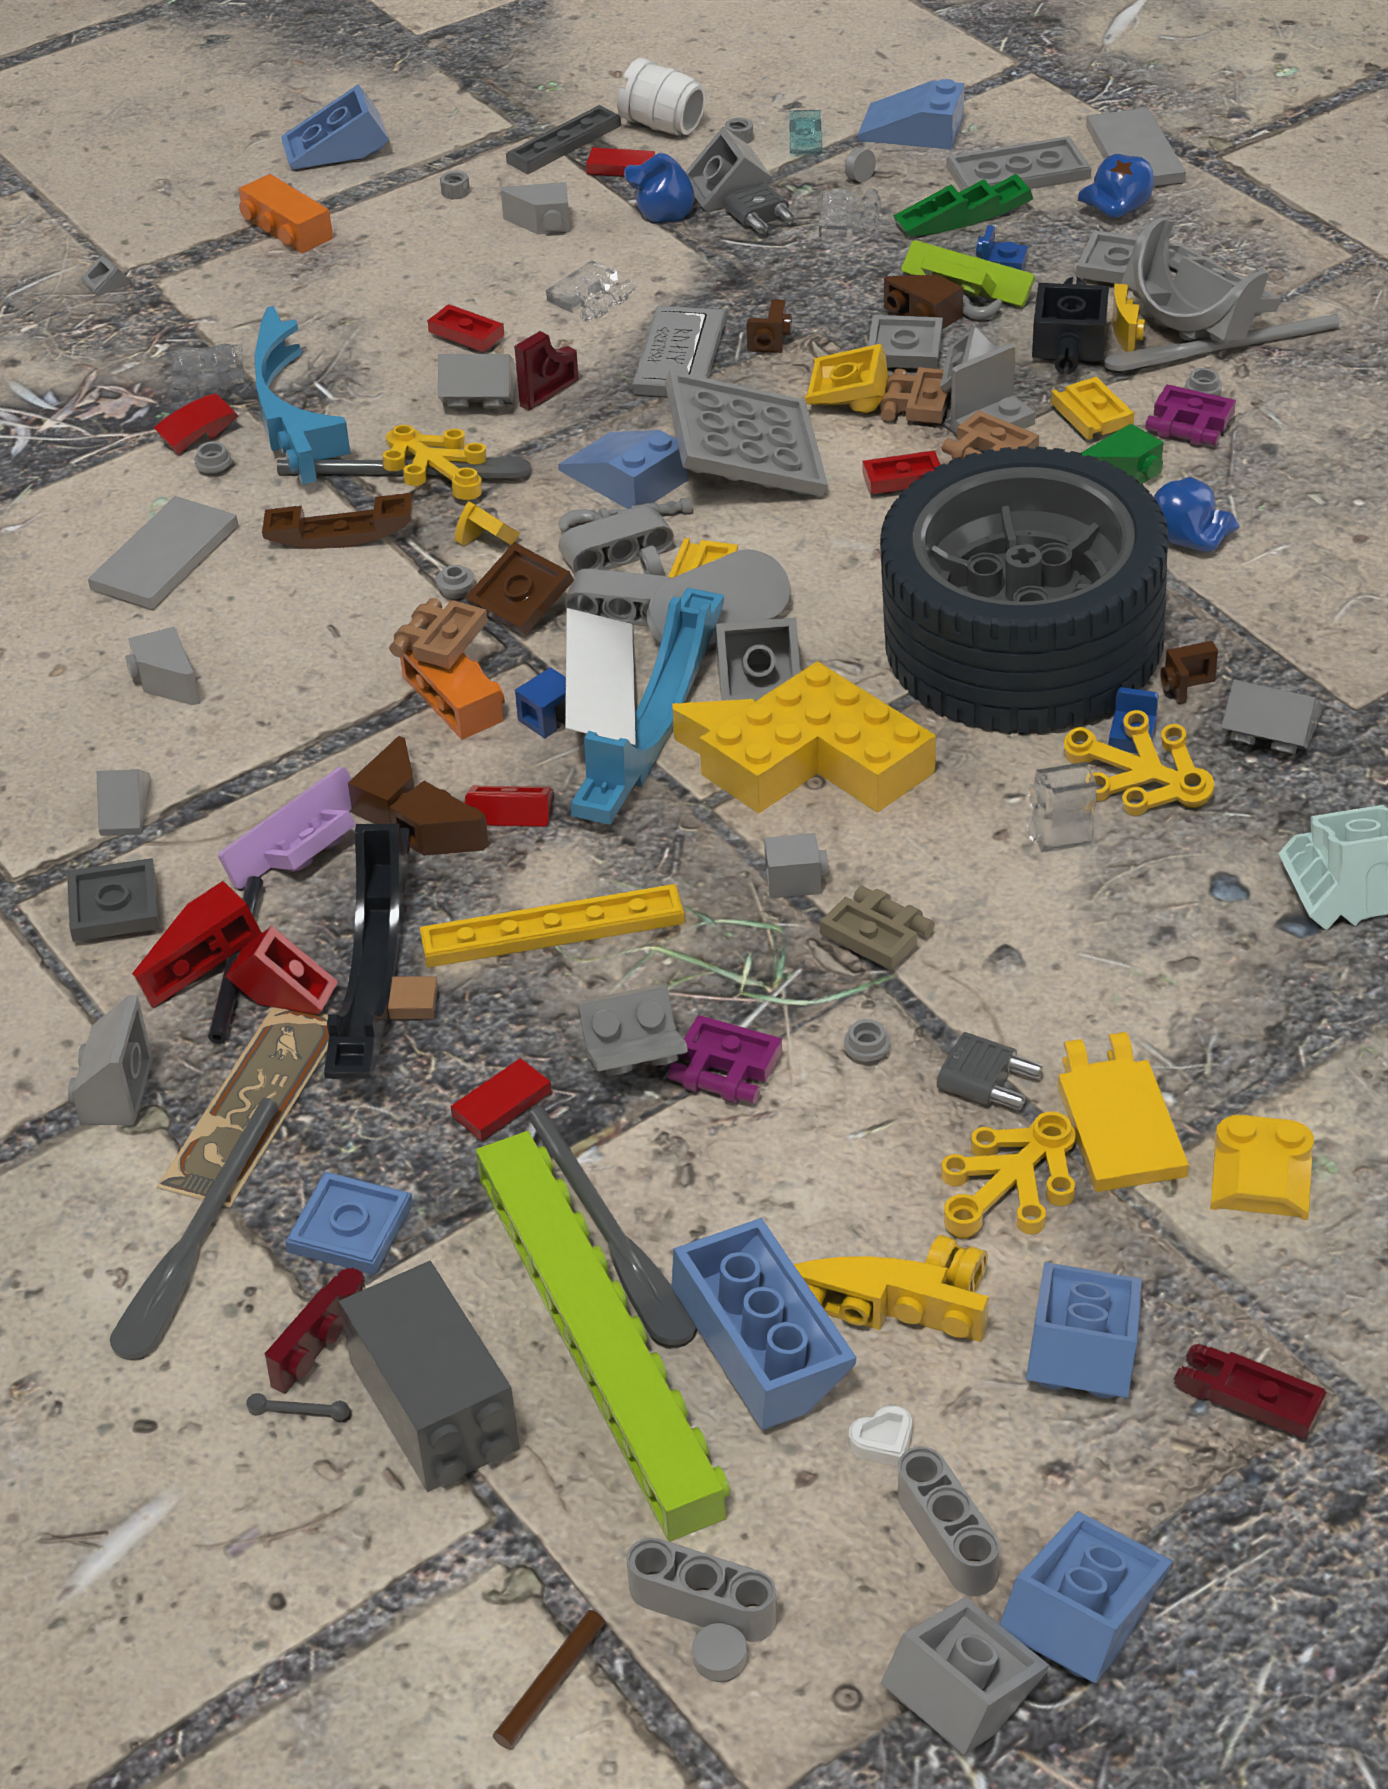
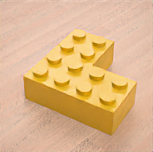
M816 661L700 737L701 775L757 813H761L819 774L878 813L935 773L936 735L819 661Z

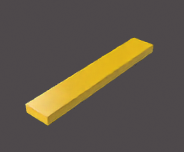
M676 884L427 925L419 928L426 966L429 968L685 924V918Z

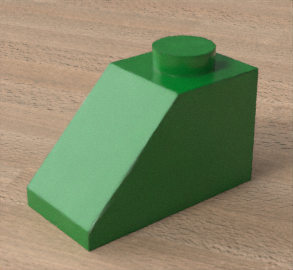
M1130 423L1081 453L1082 456L1090 455L1096 457L1100 462L1103 460L1113 464L1114 468L1119 467L1127 472V476L1132 475L1139 481V484H1143L1161 473L1164 442Z

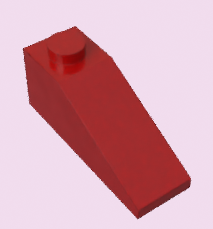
M221 881L183 908L133 971L132 975L147 1002L154 1008L242 949L262 932L247 903L224 881Z

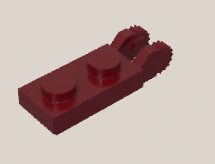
M347 1267V1269H342L341 1272H338V1276H334L325 1288L322 1287L265 1352L271 1388L286 1394L298 1379H303L309 1373L314 1359L327 1344H333L339 1338L343 1329L339 1301L363 1290V1287H365V1277L362 1271H359L358 1268Z
M1195 1343L1194 1346L1191 1345L1186 1354V1361L1189 1362L1192 1368L1182 1366L1173 1378L1177 1388L1186 1394H1191L1192 1397L1200 1400L1210 1398L1212 1402L1306 1440L1325 1404L1327 1391L1324 1388L1236 1353L1230 1352L1228 1354L1200 1343Z

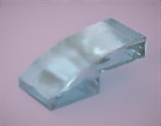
M789 110L790 154L822 153L821 110Z

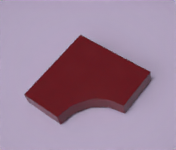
M538 331L514 346L520 407L529 411L579 380L577 350L570 346L554 349L549 335Z

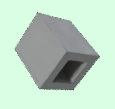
M816 833L764 838L765 872L770 898L821 894V876H828V858L826 850H818Z

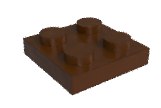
M514 542L465 598L469 605L486 609L487 616L526 636L573 583L574 579L570 571Z

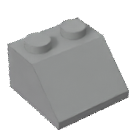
M724 127L719 130L685 171L691 180L695 198L706 211L725 208L724 200L729 194L760 183L767 184L772 177L750 145Z
M438 354V398L442 403H447L448 408L467 409L469 408V403H483V408L503 409L504 404L514 403L517 371L516 363L510 354Z
M796 618L720 623L715 625L717 668L722 700L754 699L755 702L801 672Z
M1233 679L1221 728L1231 733L1230 740L1255 745L1256 739L1272 742L1270 749L1295 755L1297 748L1308 750L1322 714L1323 705L1316 697Z
M138 995L127 996L93 1024L87 1044L80 1046L78 1074L76 1078L72 1077L70 1079L68 1087L70 1105H75L80 1124L135 1125L153 1060Z
M965 1596L903 1633L880 1683L895 1695L905 1707L911 1709L936 1730L947 1743L953 1745L965 1755L999 1731L1046 1674L1050 1665Z

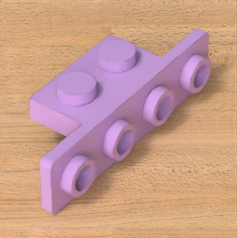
M338 767L218 853V858L234 888L243 889L250 876L259 877L270 868L287 869L292 872L302 870L313 862L312 857L323 849L336 846L344 839L343 834L356 825L349 812L352 809L348 782L351 780V777L345 767Z

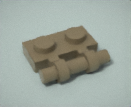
M864 886L857 888L854 893V900L845 896L820 920L821 935L890 970L894 969L917 946V933L928 937L935 927V922L924 917L920 909L912 905L904 907L892 901L888 893L880 889L872 891Z

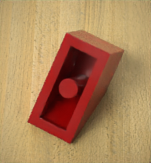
M272 925L242 948L225 976L259 1005L316 1015L323 1010L338 983L334 977Z

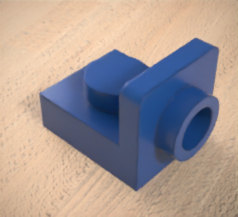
M988 225L984 237H978L976 257L1023 271L1027 260L1028 246L1017 245L1014 242H994L995 226Z
M1123 687L1118 688L1115 714L1108 745L1129 753L1138 754L1132 738L1128 737L1124 731V717L1133 710H1140L1147 714L1149 719L1148 733L1151 740H1153L1159 698L1157 692ZM1134 722L1130 726L1139 727L1142 723Z

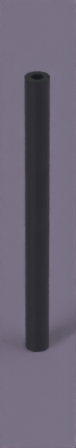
M250 876L246 881L242 899L247 903L255 919L264 882L260 877ZM242 949L228 957L208 1034V1039L216 1044H221L226 1040L238 987L225 976Z

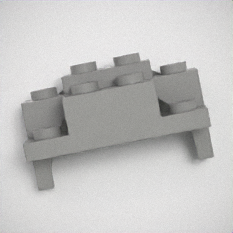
M1161 217L1149 223L1135 242L1122 284H1129L1128 287L1134 290L1133 295L1142 299L1144 303L1142 311L1153 316V321L1156 324L1179 331V336L1187 341L1193 342L1199 339L1211 338L1214 341L1228 344L1230 340L1246 339L1254 316H1260L1261 312H1277L1282 298L1264 289L1270 272L1260 267L1256 268L1253 274L1243 278L1180 243H1169L1175 221L1167 217ZM1170 271L1176 273L1174 282Z

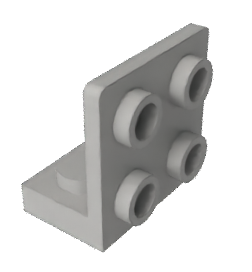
M1011 344L953 367L951 429L957 433V427L978 410L1023 429L1035 424L1036 412L1013 395L1015 347Z
M665 983L576 1002L586 1054L597 1071L605 1070L606 1075H619L633 1070L632 1064L650 1061L651 1065H665L677 1061L678 1054L688 1052L686 1041L675 1029L668 986Z

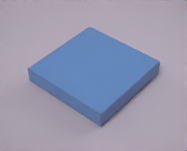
M324 1172L285 1241L287 1252L346 1268H358L359 1271L376 1275L413 1205L412 1193Z

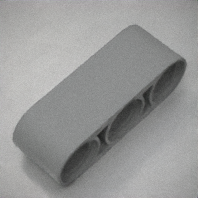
M642 506L573 527L562 534L558 547L575 573L581 569L610 570L639 561L640 549L654 545L658 555L665 552L673 543L674 533L654 507Z
M581 569L573 577L574 581L570 585L564 605L566 610L569 608L633 625L648 626L647 609L649 601L657 587L666 580L671 579V577L599 569Z
M922 1446L908 1449L902 1454L898 1462L897 1498L901 1508L952 1585L959 1592L968 1596L987 1594L995 1587L998 1578L1000 1543L996 1534L944 1458L936 1450ZM948 1519V1520H953V1521L947 1522V1521H942V1520ZM977 1559L980 1560V1562H971L968 1560Z
M657 1538L641 1539L629 1549L626 1560L630 1595L635 1603L643 1608L701 1627L714 1623L729 1624L740 1630L746 1641L749 1642L764 1640L775 1630L777 1623L776 1588L773 1580L767 1574ZM649 1572H659L654 1575H646ZM698 1588H708V1589H709V1590H706V1591H695V1589H698ZM749 1604L760 1605L759 1607L755 1608L744 1607Z

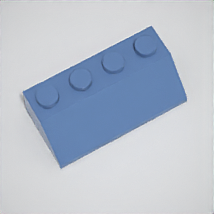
M762 1218L673 1248L671 1288L762 1431L808 1414L856 1365L857 1357Z

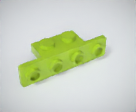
M917 240L912 241L901 267L903 273L907 275H940L964 287V292L970 297L977 298L978 296H983L993 300L1000 299L1003 303L1020 308L1025 306L1036 279L1032 273Z

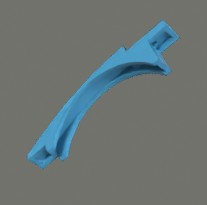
M270 306L266 308L260 324L254 355L256 389L261 419L271 451L281 449L282 454L286 453L289 469L291 472L297 471L302 485L317 482L314 461L351 454L347 423L344 417L313 413L292 406L281 400L269 389L275 376L287 364L302 355L299 344L285 346L284 341L288 336L298 331L296 320L281 322L275 307Z
M687 588L681 598L672 597L668 605L664 632L655 666L645 693L635 711L636 745L631 744L625 738L616 740L598 736L596 732L588 731L584 737L586 779L571 802V816L611 825L634 785L642 787L673 728L672 703H684L693 685L725 601L723 594Z

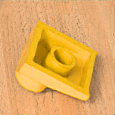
M882 343L814 358V367L808 393L805 395L806 403L813 406L849 404L852 410L860 411L861 413L875 410L883 399L888 379L886 354Z
M1232 1115L1223 1119L1216 1128L1210 1209L1218 1210L1220 1208L1293 1216L1308 1220L1312 1151L1314 1145L1312 1131L1303 1123L1287 1119L1249 1115Z

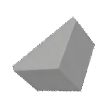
M139 769L96 771L98 828L100 836L142 834L151 782L150 773Z

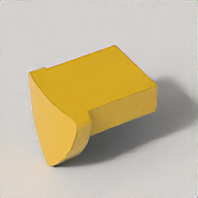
M468 501L458 520L454 540L465 546L486 529L512 545L520 533Z

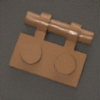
M918 367L916 375H909L904 369H896L887 380V393L884 394L880 403L881 417L885 421H892L900 411H906V420L919 421L925 424L942 423L950 392H945L940 388L944 370Z
M978 410L957 427V440L959 441L947 438L942 444V452L951 455L953 460L959 457L961 459L965 458L966 455L975 452L977 454L982 453L976 449L983 451L993 449L997 451L1005 447L1018 449V446H1029V448L1035 449L1036 446L1039 447V435Z
M430 598L426 604H420L411 616L412 620L408 625H402L397 630L389 650L396 657H401L406 651L413 650L414 659L449 669L487 624L486 609L451 600L442 609V604L438 599Z

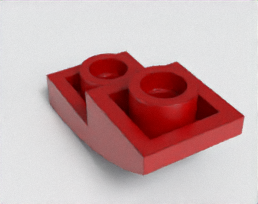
M214 393L181 407L153 428L179 455L204 433L212 440L239 416L217 393Z

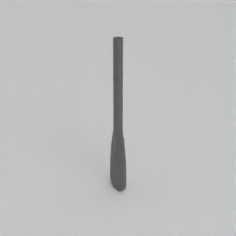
M486 458L484 463L477 465L467 462L449 461L458 468L475 469L481 478H519L531 472V463L522 458ZM277 460L278 474H297V471H290L287 460ZM383 460L314 461L316 474L404 475L403 469L400 471L384 469ZM405 460V466L412 464L413 460ZM428 464L426 475L444 476Z
M261 1099L182 1238L158 1263L110 1336V1345L114 1353L120 1358L138 1359L152 1352L157 1346L187 1286L201 1241L278 1109L277 1103L272 1099Z
M536 1107L531 1110L528 1115L530 1122L607 1241L610 1256L621 1284L649 1334L655 1340L668 1345H680L691 1340L696 1326L672 1290L671 1284L651 1259L624 1234L543 1107Z

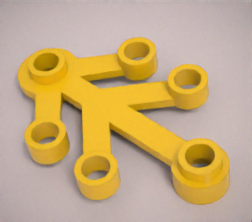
M398 425L386 434V444L390 447V450L383 453V468L388 471H400L403 469L405 484L410 486L424 484L426 482V469L429 464L452 480V495L462 500H471L481 495V477L477 474V471L473 468H458L449 462L459 461L477 465L486 461V446L482 443H469L465 445V432L463 430L452 428L444 431L443 436L421 434L410 425ZM414 454L415 457L412 464L405 466V456Z
M1140 710L1128 712L1123 720L1124 731L1128 737L1132 738L1139 756L1097 741L1094 733L1084 727L1072 729L1064 738L1065 756L1069 762L1075 765H1086L1097 759L1127 771L1111 777L1100 772L1092 773L1085 780V790L1087 797L1093 801H1103L1111 794L1126 790L1123 793L1122 800L1123 808L1129 815L1139 816L1144 814L1147 809L1176 800L1189 808L1201 807L1208 802L1214 793L1215 786L1212 775L1204 769L1194 767L1186 747V730L1179 724L1167 725L1161 731L1162 747L1166 751L1171 752L1177 771L1161 764L1148 733V716ZM1134 722L1142 723L1139 727L1130 726ZM1171 736L1180 737V739L1176 741L1168 740V738ZM1081 741L1085 742L1083 744H1076L1077 742ZM1154 781L1166 785L1146 792L1141 787H1137ZM1096 784L1104 785L1102 789H1092V786ZM1189 784H1199L1195 787L1187 786ZM1136 798L1142 800L1138 804L1129 803L1130 800Z
M1049 1111L1038 1115L1029 1128L994 1130L990 1127H980L975 1129L971 1135V1152L975 1156L965 1157L960 1154L946 1156L941 1163V1178L947 1185L962 1186L968 1182L970 1176L995 1175L973 1196L957 1194L946 1201L944 1205V1225L946 1229L957 1238L966 1239L972 1237L982 1226L983 1214L1016 1184L1020 1205L1017 1209L1016 1225L1025 1234L1033 1235L1040 1233L1045 1227L1046 1210L1039 1203L1033 1167L1044 1156L1046 1157L1050 1174L1046 1183L1047 1200L1056 1206H1066L1075 1197V1181L1069 1176L1065 1153L1074 1146L1076 1132L1068 1117L1059 1112ZM987 1141L990 1144H981L979 1142ZM999 1147H1024L1018 1154L997 1155ZM957 1168V1169H960L961 1171H959V1172H953V1171H950V1169ZM1056 1188H1064V1189H1066V1191L1061 1192V1191H1057V1190H1055V1189H1056ZM1027 1216H1034V1217H1036L1037 1219H1035V1220H1029V1219H1026L1025 1217H1027Z

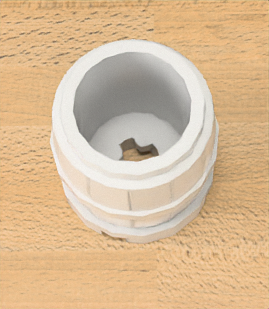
M638 58L631 63L623 76L628 78L625 89L619 87L617 109L620 117L632 123L644 124L657 132L662 131L677 136L682 134L688 135L693 132L700 122L706 102L705 89L700 82L681 73L680 70L658 66L652 60Z

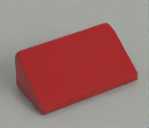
M473 785L465 794V804L470 807H476L485 814L487 825L544 827L548 825L553 801V789L551 787Z

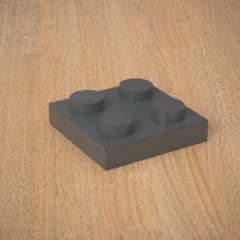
M153 858L67 871L69 928L73 942L160 929L156 873Z

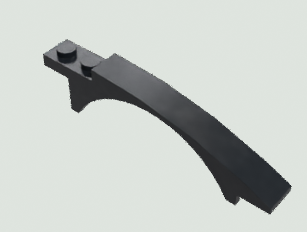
M356 824L355 827L356 909L353 954L347 992L341 1010L338 1014H328L327 1029L329 1041L324 1069L325 1079H371L378 1059L388 1018L392 977L396 976L405 917L403 898L411 837L409 828H400L399 824Z

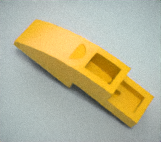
M872 1256L834 1257L793 1264L827 1315L843 1319L852 1325H863L880 1330L887 1315L907 1324L922 1325L946 1332L953 1337L967 1338L982 1342L986 1332L989 1296L947 1285V1268L905 1259Z

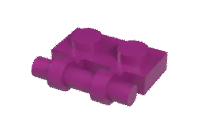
M1166 384L1154 404V416L1149 415L1146 420L1145 429L1158 432V436L1170 439L1172 436L1189 439L1190 444L1202 446L1203 443L1217 446L1220 439V431L1224 432L1235 413L1236 400Z
M697 1015L684 1038L687 1043L688 1052L680 1054L682 1059L691 1062L688 1066L673 1062L669 1068L668 1079L682 1083L684 1089L697 1093L703 1089L721 1094L722 1100L736 1104L741 1100L755 1104L760 1094V1087L746 1083L748 1078L766 1082L782 1053V1038ZM710 1067L727 1071L729 1073L727 1077L707 1071Z

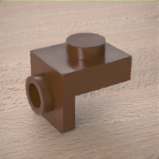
M771 299L768 319L749 318L747 320V350L749 352L782 353L785 335H791L792 314H786L785 300Z
M1213 641L1166 650L1165 667H1162L1160 671L1161 683L1165 691H1170L1177 704L1186 703L1188 687L1215 682L1218 649Z

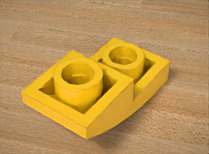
M1115 284L1112 313L1114 335L1125 352L1135 351L1136 340L1143 341L1145 319H1138L1139 305L1134 304V299H1128L1129 284Z

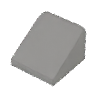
M104 255L81 277V280L98 296L127 286L132 282Z

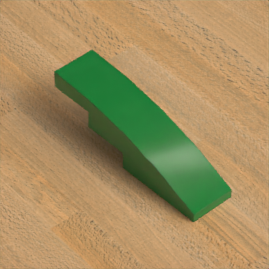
M1014 174L992 187L985 179L960 192L951 184L893 216L896 223L908 237L936 234L971 226L1002 215L1033 200L1031 189L1017 174Z

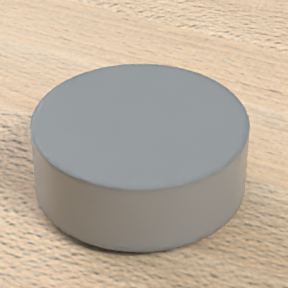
M861 147L853 149L845 163L847 177L860 183L867 181L875 169L876 159L874 153Z
M654 545L640 549L639 559L644 574L665 576L660 557Z
M714 1623L702 1628L696 1634L692 1643L693 1663L696 1670L703 1677L713 1681H726L739 1675L747 1662V1644L741 1631L725 1623Z

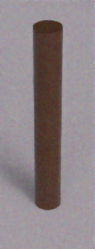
M593 1610L587 1611L493 1733V1738L499 1745L506 1749L512 1747L605 1625V1620L600 1614Z

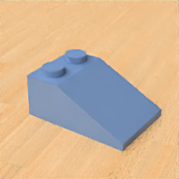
M950 79L933 80L870 103L858 132L857 141L952 150L964 118V83H957Z
M359 84L281 136L286 156L292 169L364 158L370 153L374 154L380 151L385 143L389 141L379 111Z
M661 430L609 432L558 464L559 471L626 509H630L632 505L654 503L688 481V469L682 467L677 439Z
M1044 1262L1026 1380L1037 1382L1040 1386L1048 1389L1057 1390L1069 1387L1086 1390L1091 1395L1099 1398H1113L1115 1396L1128 1398L1138 1338L1142 1278Z
M1077 1511L1016 1577L1000 1625L1030 1650L1037 1651L1059 1663L1072 1675L1086 1678L1096 1684L1120 1653L1168 1574L1173 1561Z

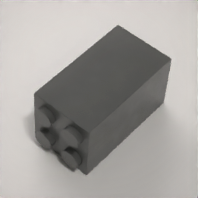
M431 1260L339 1301L350 1363L427 1492L442 1485L453 1484L465 1474L489 1463L499 1462L510 1453L520 1449L512 1388Z

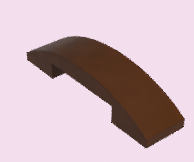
M404 493L375 497L373 510L305 517L302 505L267 509L264 514L262 535L264 539L275 543L311 549L344 548L369 543L398 531L412 521L413 494Z

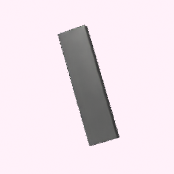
M598 105L507 152L506 163L526 174H530L620 127L621 117Z

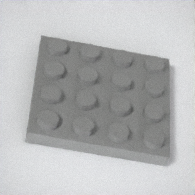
M669 370L665 385L683 468L695 473H710L724 476L733 481L744 480L758 483L766 488L777 487L792 490L800 495L811 494L823 497L828 483L807 404L804 399Z

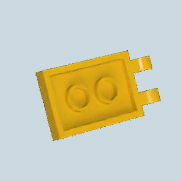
M1128 1033L1108 1034L1112 1047L1111 1050H1107L1108 1061L1088 1064L1087 1051L1082 1039L1064 1041L1063 1045L1067 1057H1062V1063L1066 1073L1058 1074L1057 1087L1068 1118L1075 1129L1076 1140L1094 1191H1107L1188 1177L1189 1163L1148 1060L1134 1061Z

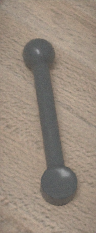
M260 1393L252 1394L246 1400L249 1413L255 1416L263 1414L266 1410L325 1414L331 1415L333 1419L340 1421L348 1417L350 1410L348 1404L341 1400L334 1402L332 1405L266 1400L265 1396Z

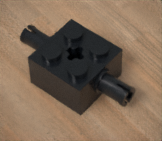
M1073 277L1066 279L1064 284L1038 283L1033 323L1032 358H1042L1048 361L1055 360V369L1061 374H1064L1065 365H1068L1067 374H1071L1077 369L1078 361L1085 363L1103 361L1109 286L1086 285L1083 279L1077 277L1076 284H1073Z

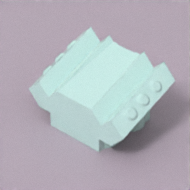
M1384 805L1311 816V832L1294 835L1278 853L1309 917L1324 929L1328 930L1340 915L1354 926L1363 919L1388 915V808Z

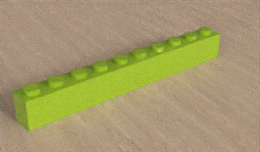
M525 1131L475 1149L479 1180L667 1541L671 1542L726 1520L725 1497L730 1496L727 1478L720 1466L713 1468L707 1458L709 1450L703 1433L699 1427L691 1429L687 1422L688 1412L681 1393L678 1389L672 1391L669 1389L666 1383V1369L660 1355L657 1352L650 1354L646 1347L647 1337L641 1320L637 1315L630 1317L628 1314L624 1290L618 1280L610 1281L607 1275L608 1265L604 1253L599 1245L591 1246L588 1240L590 1236L586 1221L580 1211L573 1213L570 1207L571 1198L567 1186L562 1178L555 1180L552 1174L553 1165L545 1146L537 1147L530 1132Z

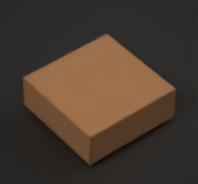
M437 976L392 977L388 1004L389 1019H434L438 992Z

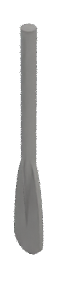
M1337 314L1249 330L1246 339L1230 340L1228 344L1207 338L1190 343L1113 354L1105 358V367L1110 370L1124 371L1198 354L1339 328V318Z

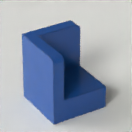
M552 667L515 689L518 721L544 739L557 731L555 706L566 699V677Z

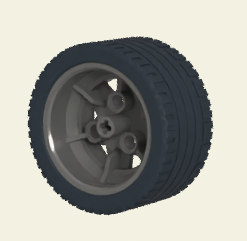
M1018 446V449H1011V447L1000 448L997 451L990 449L982 451L980 454L976 452L968 454L962 459L959 457L950 460L949 464L943 463L935 467L933 472H926L920 477V480L916 479L909 485V489L905 488L899 495V498H896L893 502L891 509L888 510L880 534L886 655L895 677L899 679L900 684L927 708L932 707L934 712L942 716L947 715L948 719L953 721H963L965 725L972 727L978 725L986 730L993 731V729H999L1000 732L1018 730V733H1029V730L1044 732L1050 728L1058 730L1066 728L1067 725L1076 726L1083 724L1087 719L1091 721L1099 718L1102 713L1106 715L1115 710L1118 688L1140 690L1154 674L1162 657L1164 647L1168 529L1163 511L1152 494H1149V490L1143 484H1139L1136 478L1132 475L1127 476L1126 471L1119 467L1114 468L1113 464L1104 460L1100 462L1096 457L1090 455L1082 456V453L1075 451L1065 452V449L1059 448L1050 450L1047 447L1036 446L1034 449L1029 448V446Z

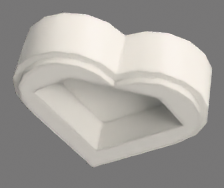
M888 1405L876 1411L874 1417L857 1419L849 1428V1447L851 1452L856 1457L864 1460L898 1467L899 1459L908 1450L912 1436V1418L910 1413L902 1407Z

